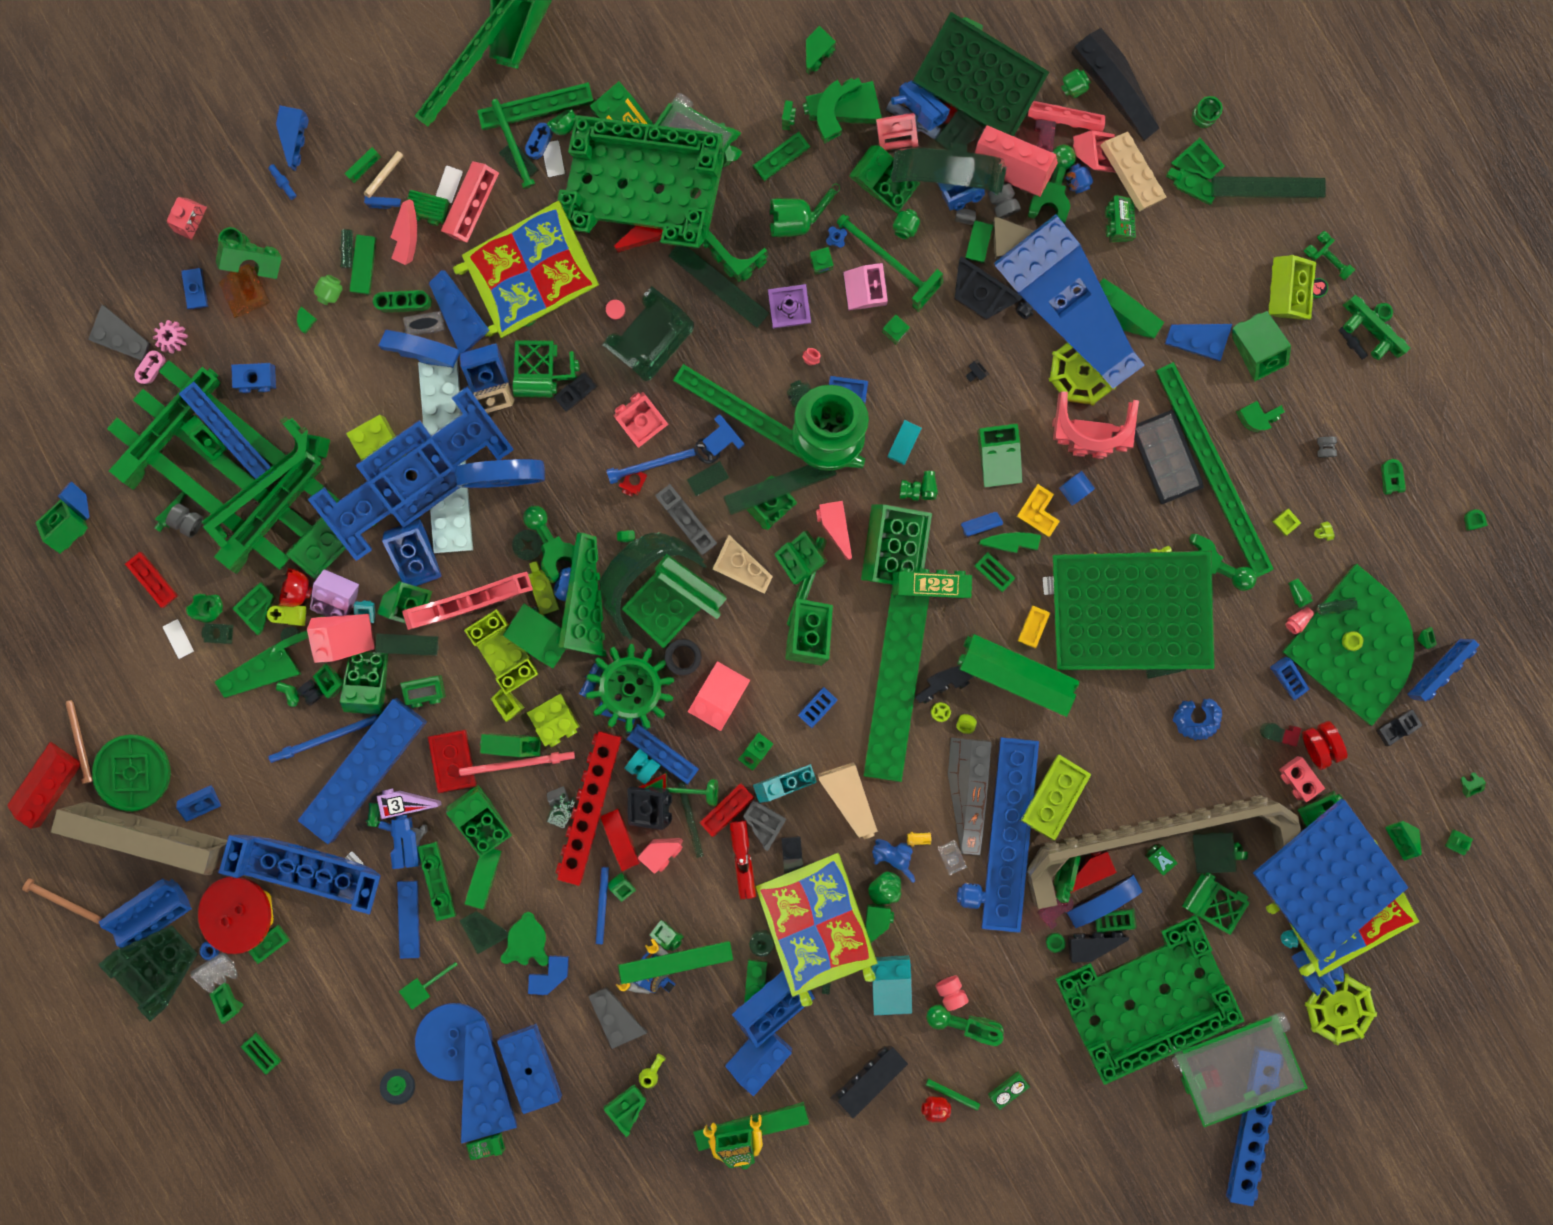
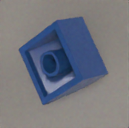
M497 343L460 353L461 368L472 393L509 383Z

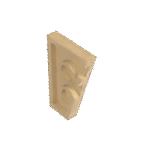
M728 535L713 570L765 594L773 576Z

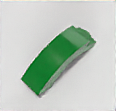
M859 77L846 80L843 86L836 80L823 92L817 107V128L824 144L842 135V129L835 116V108L840 101L862 89Z

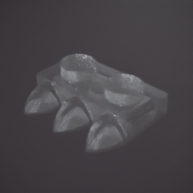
M224 952L191 971V977L208 992L215 990L213 982L219 985L224 982L226 983L224 975L234 979L237 978L235 963Z

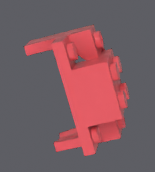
M1060 392L1058 394L1056 417L1052 422V427H1054L1053 440H1057L1058 444L1069 445L1068 452H1073V456L1084 457L1091 454L1092 458L1104 459V457L1113 453L1114 447L1116 448L1115 451L1127 452V449L1133 448L1139 401L1133 400V402H1128L1125 424L1118 427L1109 423L1076 419L1069 420L1067 413L1068 392Z

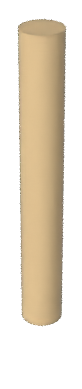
M397 151L365 190L364 195L370 198L402 159L403 154Z

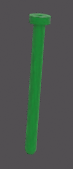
M493 99L491 104L522 177L523 183L521 185L523 189H528L535 185V181L530 179L499 101Z

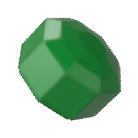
M618 531L617 540L623 543L632 542L635 540V531Z

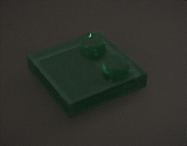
M1233 832L1193 835L1197 873L1237 871Z

